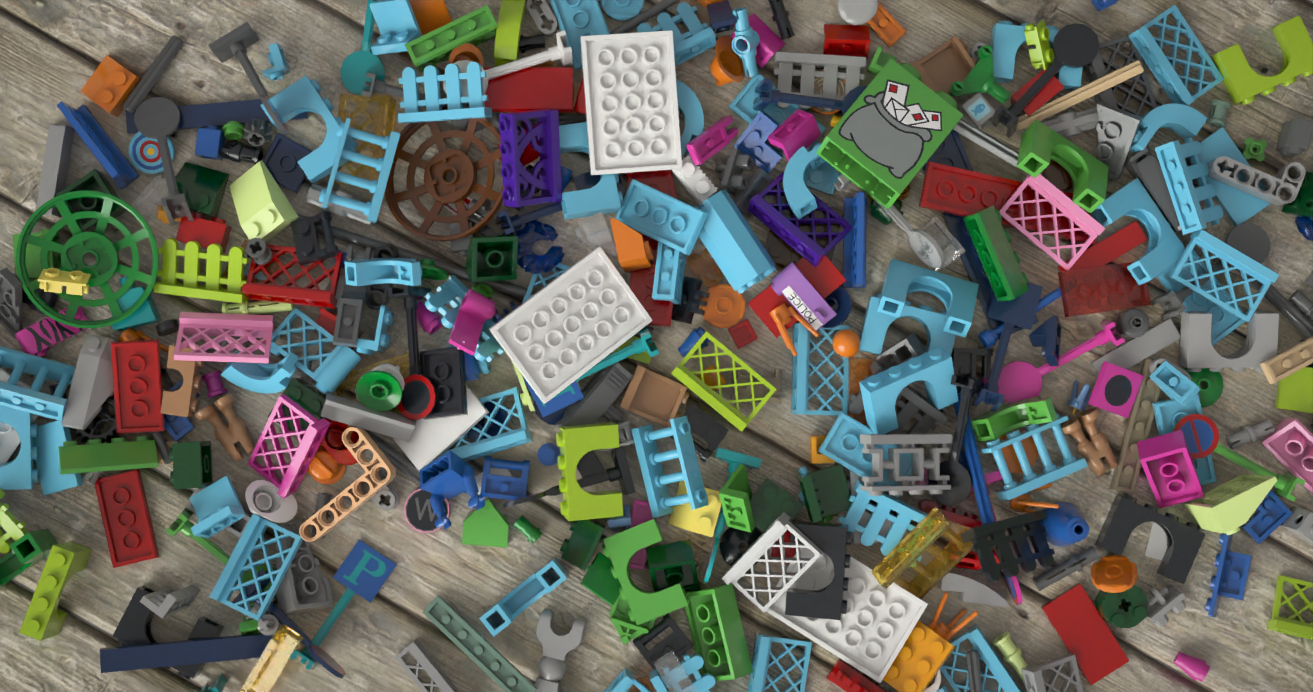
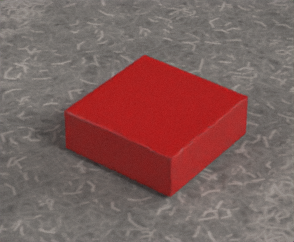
M748 319L728 329L738 349L758 339Z

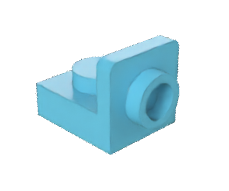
M278 43L269 45L270 53H268L271 66L275 67L262 71L263 76L272 81L282 79L284 74L290 73L283 48Z

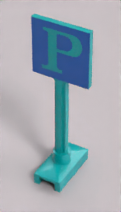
M647 326L639 331V339L631 342V345L606 356L546 404L540 400L524 378L542 417L584 398L577 381L635 353L638 355L647 351L650 357L659 354Z
M358 540L333 576L334 579L345 585L347 590L311 642L318 647L320 646L355 594L360 595L371 603L397 564L361 540ZM305 646L302 651L295 649L290 658L298 660L301 656L303 657L300 661L301 663L305 664L306 661H309L305 668L314 670L318 662L311 655L308 647Z

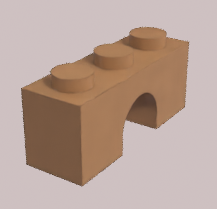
M169 345L167 368L176 369L182 374L183 385L179 390L169 389L163 391L161 413L183 417L194 416V412H197L199 400L196 399L197 390H200L202 384V377L199 376L200 367L204 365V361L174 360L175 345ZM188 346L182 349L181 352H191L193 349Z

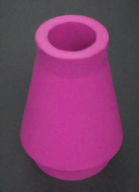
M422 301L418 302V308L416 309L417 320L423 331L432 335L442 327L441 317L435 312L428 310Z
M1180 651L1173 661L1194 681L1199 680L1202 682L1210 669L1206 661Z

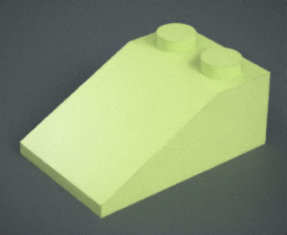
M263 161L256 163L229 186L240 225L250 240L260 238L264 242H268L298 218L295 210Z

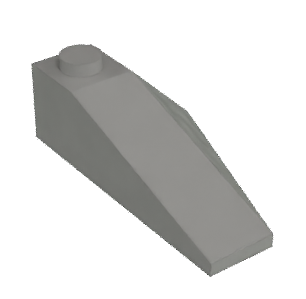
M87 334L78 356L61 423L62 426L85 430L102 409L101 405L109 396L114 395L111 342L114 340L111 338Z
M298 519L290 520L286 523H276V525L300 536L301 524ZM288 537L281 540L284 550L292 547L295 541L294 538ZM305 540L302 541L277 590L279 609L287 616L301 615L334 606L330 583L327 577H323L318 567L320 563L317 558H314L309 548L310 542ZM276 542V554H277V553H279L280 551H279L278 544H277V542ZM281 557L276 558V570H278L283 564Z

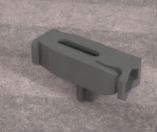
M1147 146L1144 150L1129 158L1125 167L1133 179L1138 178L1141 184L1144 185L1151 199L1156 203L1166 221L1171 225L1174 232L1180 231L1182 229L1159 160L1152 156Z
M618 362L599 370L582 389L584 398L570 404L565 410L563 418L557 421L555 425L562 427L595 424L602 415L616 424L621 422L624 414L612 403L634 376Z

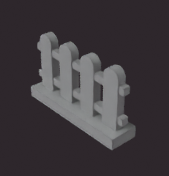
M776 52L774 66H779V69H774V75L778 76L777 90H780L782 93L844 100V97L850 90L858 87L860 81H864V74H860V71H863L866 67V57ZM801 67V70H792V68ZM815 68L823 69V71H815ZM846 70V73H839L837 71ZM792 76L801 77L800 93L791 92ZM815 78H823L822 94H814ZM837 79L845 80V96L836 95ZM778 102L777 105L779 108L785 109L790 104ZM799 105L803 110H809L812 107ZM823 108V110H825V111H827V112L833 110V109Z

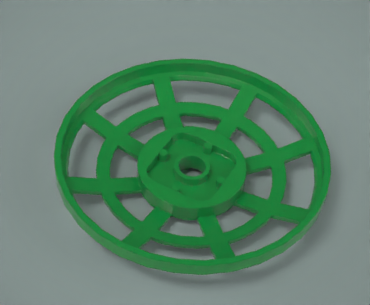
M81 190L56 196L41 205L31 215L19 236L16 249V266L24 291L40 311L65 325L77 328H99L124 320L144 304L157 280L159 251L151 227L133 206L111 194ZM82 197L104 199L101 212L82 211L73 214L65 201ZM113 203L120 205L130 212L140 222L143 229L131 234L123 223L110 216ZM56 206L63 218L51 227L45 239L31 235L32 229L38 220L48 210ZM82 218L98 219L95 232H82L76 220ZM111 223L118 228L125 238L113 243L104 235L107 224ZM65 225H68L73 237L65 245L52 241L57 232ZM147 237L150 241L153 255L151 275L138 271L139 251L136 242ZM27 243L41 247L40 263L42 270L49 268V250L60 253L62 267L59 270L68 272L81 271L91 274L87 285L89 287L99 285L105 298L86 300L82 299L83 296L66 294V291L63 290L62 293L56 294L70 302L65 315L55 311L35 291L40 288L38 278L30 281L25 263ZM130 246L132 252V268L119 264L118 251ZM88 252L96 256V263L92 266L87 265L84 261V256ZM115 273L128 276L124 285L117 292L113 293L108 280ZM135 279L148 284L140 298L129 309L122 312L117 299L129 290ZM108 304L113 315L111 318L96 321L74 319L79 306L97 307Z

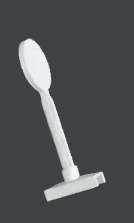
M565 30L556 33L557 46L548 48L547 51L488 70H484L482 67V71L487 73V77L483 78L484 94L487 91L489 80L549 60L555 61L560 59L564 68H572V49L567 47ZM462 60L453 64H457L460 67L461 73H467V65L473 61ZM461 79L462 97H468L467 79ZM443 81V89L447 94L446 81Z

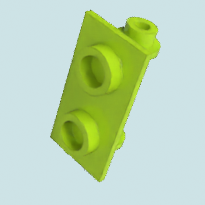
M1042 19L1036 26L1034 23L1026 24L1024 33L1027 46H1036L1028 50L1031 65L1035 69L1043 68L1047 70L1054 62V51L1049 43V29L1045 25L1044 19Z

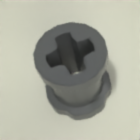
M253 238L246 245V252L257 264L265 265L271 261L273 253L262 239Z

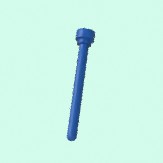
M1068 281L1041 298L1036 312L1072 290L1074 287L1073 283ZM1003 324L993 330L985 329L978 334L980 342L986 349L996 344L998 337L1001 335Z

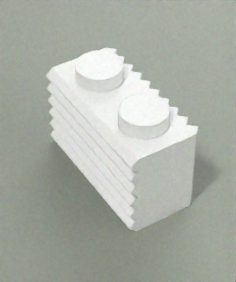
M687 156L682 160V169H673L672 173L695 201L701 205L703 201L716 194L717 187H714V184H711V180L705 177L706 173H702L703 170H699L700 166L694 165L691 156Z

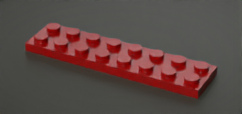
M928 162L919 207L962 217L990 206H994L999 211L1022 182ZM1028 185L1022 191L1023 201L1035 200L1034 190ZM1061 191L1073 200V193ZM1019 196L1014 200V202L1019 201ZM1048 201L1039 202L1040 216L1051 215L1052 205ZM1035 202L1024 203V217L1036 216ZM1019 204L1010 205L1005 213L1011 218H1020ZM1056 209V214H1061V212ZM1057 216L1058 230L1070 229L1069 219L1066 216ZM1053 217L1041 218L1042 232L1054 230ZM1002 218L1001 225L1015 228ZM1037 218L1025 219V229L1027 231L1038 232ZM1015 220L1018 224L1021 225V220ZM1082 230L1074 231L1076 242L1084 243L1089 237ZM1070 231L1058 232V238L1071 240ZM1054 233L1044 234L1054 237ZM1096 238L1093 240V242H1092L1090 245L1095 244Z

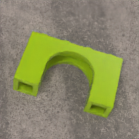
M1300 15L1272 28V32L1283 54V64L1276 76H1262L1253 71L1239 43L1211 57L1216 68L1224 78L1223 83L1234 105L1242 102L1243 106L1255 101V96L1260 93L1266 96L1277 91L1275 86L1283 84V87L1296 82L1295 77L1301 74L1304 78L1313 74V42Z
M608 422L559 427V433L556 434V442L561 452V456H558L557 459L558 468L562 470V479H559V490L561 493L563 492V502H560L561 515H564V518L568 521L623 516L621 492L617 490L587 492L579 486L576 479L577 464L586 453L597 449L619 447L618 424Z
M72 541L52 546L19 633L39 641L60 634L67 616V612L57 609L61 594L72 575L85 569L92 551L91 548Z

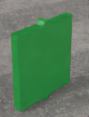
M598 552L592 564L587 566L588 571L580 584L613 606L620 595L619 587H621L619 579H615L611 572L610 566L613 565L612 561L601 552Z

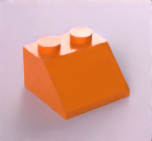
M106 55L81 89V92L110 114L119 117L124 110L122 107L123 103L141 79Z
M615 218L610 219L619 264L624 272L651 267L650 260H653L654 257L649 241H644L640 233Z

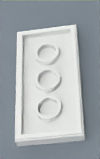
M467 384L468 415L416 420V428L413 430L409 442L393 438L419 472L420 469L443 455L489 413Z

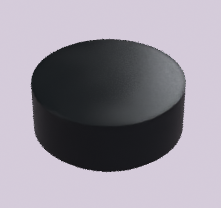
M176 319L163 321L156 326L158 336L170 335L179 330V323Z

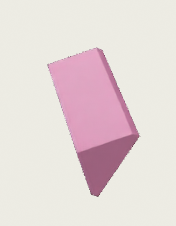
M1284 418L1275 427V432L1269 433L1261 443L1294 476L1306 481L1304 486L1313 494V434L1297 418Z

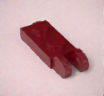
M927 499L921 500L918 506L921 511L929 515L963 526L974 528L982 525V522L977 520V515L965 512L964 516L955 513V508L943 505L942 509H940L936 502Z

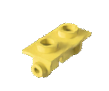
M48 268L42 270L38 281H40V289H44V292L62 293L63 286H66V294L83 296L89 293V285L87 283L91 274L81 271L68 272L60 271L57 268Z

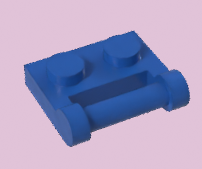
M485 456L480 495L508 500L526 496L530 460L519 462L493 459L492 456ZM490 469L522 471L521 478L490 474Z

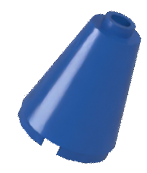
M1059 501L1054 503L1059 505L1058 509H1044L1047 518L1040 521L1041 527L1045 526L1046 532L1044 535L1047 542L1054 546L1067 547L1087 537L1089 533L1088 523L1082 512L1075 505Z

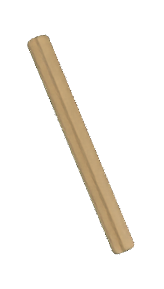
M1136 60L1044 104L1031 116H1028L1026 113L1019 116L1017 129L1023 130L1029 127L1035 120L1042 121L1143 73L1144 70L1141 62Z

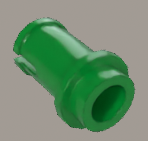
M523 515L513 525V527L528 538V542L531 541L533 544L542 535V532L539 531L540 528L532 525Z

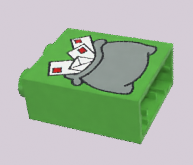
M891 58L829 132L816 154L888 210L960 121L963 114L957 110V103L949 94L943 91L934 92L921 82V75L913 66L907 63L898 64Z

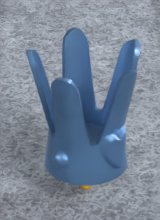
M1074 380L1072 395L1067 404L1074 408L1072 415H1074L1076 409L1084 411L1091 397L1090 394L1087 398L1090 385L1086 384L1077 398V380Z

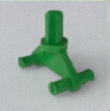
M989 45L982 46L977 54L978 63L963 82L956 81L950 85V94L952 96H961L976 92L984 94L986 91L1003 104L1011 94L994 81L996 77L993 76L992 48Z

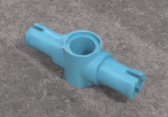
M747 7L736 8L732 10L736 22L732 49L742 58L744 76L749 77L750 75V77L759 74L755 55L757 54L756 47L759 45L760 38L757 32L749 25Z

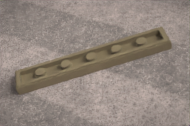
M1148 358L1143 360L1140 375L1144 377L1128 417L1117 458L1118 466L1115 467L1109 488L1134 495L1141 468L1137 442L1149 438L1155 415L1152 403L1158 402L1161 389L1149 377L1151 375L1149 365L1152 359Z

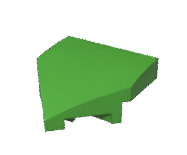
M489 497L485 499V506L483 508L469 512L464 519L462 544L508 547V516L506 514L503 515Z
M619 595L611 607L609 615L624 645L644 633H649V630L653 628L655 619L637 625L635 621L632 622L627 611L630 608L627 599L623 600L621 595Z

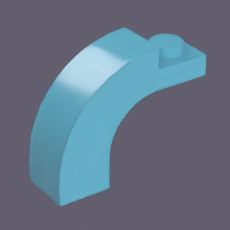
M676 79L678 110L685 121V129L680 139L681 156L684 158L685 153L690 154L686 144L703 132L704 114L695 93L687 85Z
M1172 103L1159 106L1140 116L1142 120L1130 151L1135 154L1144 150L1159 128L1170 129L1184 140L1195 137L1208 118L1196 109L1183 104Z
M822 143L815 145L810 152L804 146L801 147L791 157L784 171V192L788 204L798 220L818 208L815 197L806 185L811 173L827 162L816 154Z
M374 258L344 261L347 285L364 286L383 283L410 286L421 285L422 269L420 262L416 261V259Z
M290 352L280 362L275 364L228 362L221 376L249 391L265 394L277 393L287 388L297 368L294 364L298 356Z

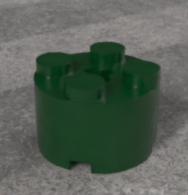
M1133 585L1130 589L1118 593L1100 590L1096 596L1095 606L1097 611L1106 622L1116 627L1132 628L1147 617V598L1137 585ZM1121 600H1124L1123 607H1118L1121 604Z

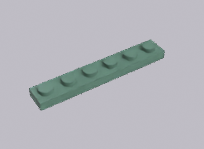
M437 595L422 612L505 692H535L538 689L440 595Z

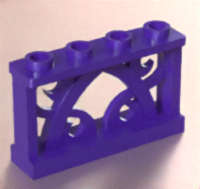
M538 109L500 113L501 175L505 187L502 192L504 205L520 207L549 202H562L558 110ZM538 117V124L532 127L528 118ZM521 120L525 124L527 131L525 132L523 128L518 127L519 133L517 135V121ZM529 142L532 148L540 153V161L534 165L531 174L519 160ZM528 184H530L527 194L521 198L520 191L526 190ZM535 187L541 189L542 196L533 197Z

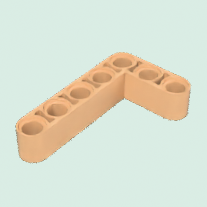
M358 427L347 428L342 434V441L366 473L300 526L299 532L303 540L311 542L325 536L395 478L396 470L365 429ZM353 431L359 434V441L357 443L351 440V433ZM367 449L373 452V459L371 461L365 458V451ZM381 467L387 470L388 475L386 479H382L379 476V469ZM364 481L367 482L370 486V490L367 494L364 493L361 489V485ZM345 496H349L352 500L350 508L344 505ZM328 510L334 513L333 522L328 521L326 518ZM310 525H314L317 529L315 536L309 533Z

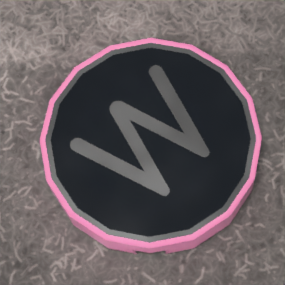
M418 489L406 500L404 507L405 517L409 525L415 530L424 533L434 532L440 528L435 526V521L438 517L434 514L430 503L432 493ZM445 498L443 501V505L445 508L444 513L445 516L448 518L450 514V503L448 499Z

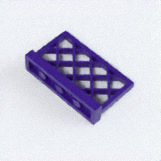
M783 172L759 195L756 194L751 198L748 211L816 267L821 263L823 257L852 230L853 226L812 192L811 194L815 197L818 207L815 210L825 212L826 218H814L813 211L810 212V218H801L800 220L795 215L794 218L783 216L782 209H791L789 204H781L780 195H785L784 190H780V183L783 181L784 176ZM767 195H777V204H769L764 198ZM799 223L811 224V232H802L799 229ZM815 224H826L827 232H815ZM830 224H839L844 230L841 233L831 232ZM816 238H828V245L823 249L816 243Z

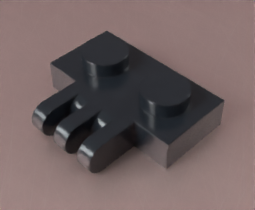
M684 276L681 305L673 304L671 320L691 324L694 313L699 315L705 314V311L699 309V306L707 307L708 302L702 301L701 298H709L710 293L700 291L702 280Z

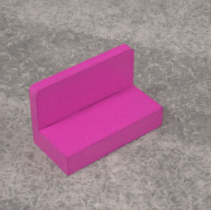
M753 13L748 17L749 25L757 32L760 38L759 45L756 47L757 54L755 57L756 63L763 68L775 53L783 48L785 43ZM735 32L730 36L732 40L735 38Z
M797 109L768 136L770 144L783 149L786 159L789 161L801 147L804 146L807 149L821 136V132L814 115Z

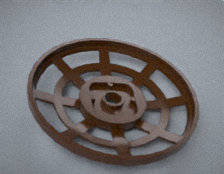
M486 118L469 119L466 132L462 130L441 132L437 121L409 123L400 132L384 193L390 211L406 230L430 241H455L480 230L497 213L504 201L502 192L505 189L503 185L500 193L492 190L495 177L494 162L502 158L500 148L490 154L486 145L478 137L474 136L479 122L493 133L501 145L500 132ZM428 123L433 136L423 142L414 155L402 150L408 139L418 129ZM453 137L463 138L460 150L448 149L444 139ZM472 142L484 154V158L476 162L467 155ZM436 143L439 152L429 162L421 159L427 149ZM400 158L410 163L407 172L408 190L395 194L393 176L397 159ZM488 166L487 185L484 187L476 183L477 171ZM419 167L425 170L424 184L415 187V171ZM450 171H454V179L451 182H447V174ZM472 192L482 195L477 203L466 211L464 199ZM429 193L436 199L430 211L422 205L418 196ZM487 198L495 201L489 213L474 227L470 228L468 217L477 212L486 202ZM411 199L415 208L426 217L419 228L414 226L404 216L398 202ZM444 204H455L458 215L440 216L439 213ZM434 221L440 223L459 221L461 233L455 235H433L427 232Z

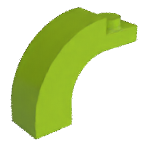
M502 0L495 38L494 67L516 61L519 58L520 37L526 14V0Z

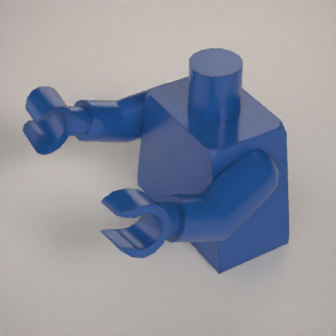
M449 451L420 469V489L432 493L430 503L434 514L438 517L435 521L436 527L440 528L444 525V529H448L451 526V521L444 513L443 501L445 498L452 499L464 492L471 497L468 501L469 508L477 506V511L485 506L483 496L478 495L479 489L475 481L473 467L454 452Z

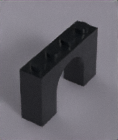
M1130 495L1116 496L1095 542V546L1121 556L1131 532L1142 523L1154 522L1163 529L1167 537V549L1157 573L1184 584L1205 537V533L1200 532V527L1193 523L1187 522L1184 525L1178 522L1179 517L1166 512L1164 516L1158 513V508L1147 503L1142 506L1136 503L1138 499Z
M793 520L792 524L830 557L834 565V578L828 586L820 590L789 588L786 593L785 615L841 620L842 614L847 613V600H843L844 591H848L849 577H845V568H850L851 554L846 553L847 545L852 543V531H848V525ZM791 533L790 542L795 543V536Z
M144 585L137 587L112 636L118 640L117 643L119 645L158 643L151 631V621L155 613L139 602L144 595L156 591ZM205 616L201 617L195 624L188 640L219 637L224 626ZM205 663L164 668L170 669L172 667L178 671L181 677L194 679L200 675Z

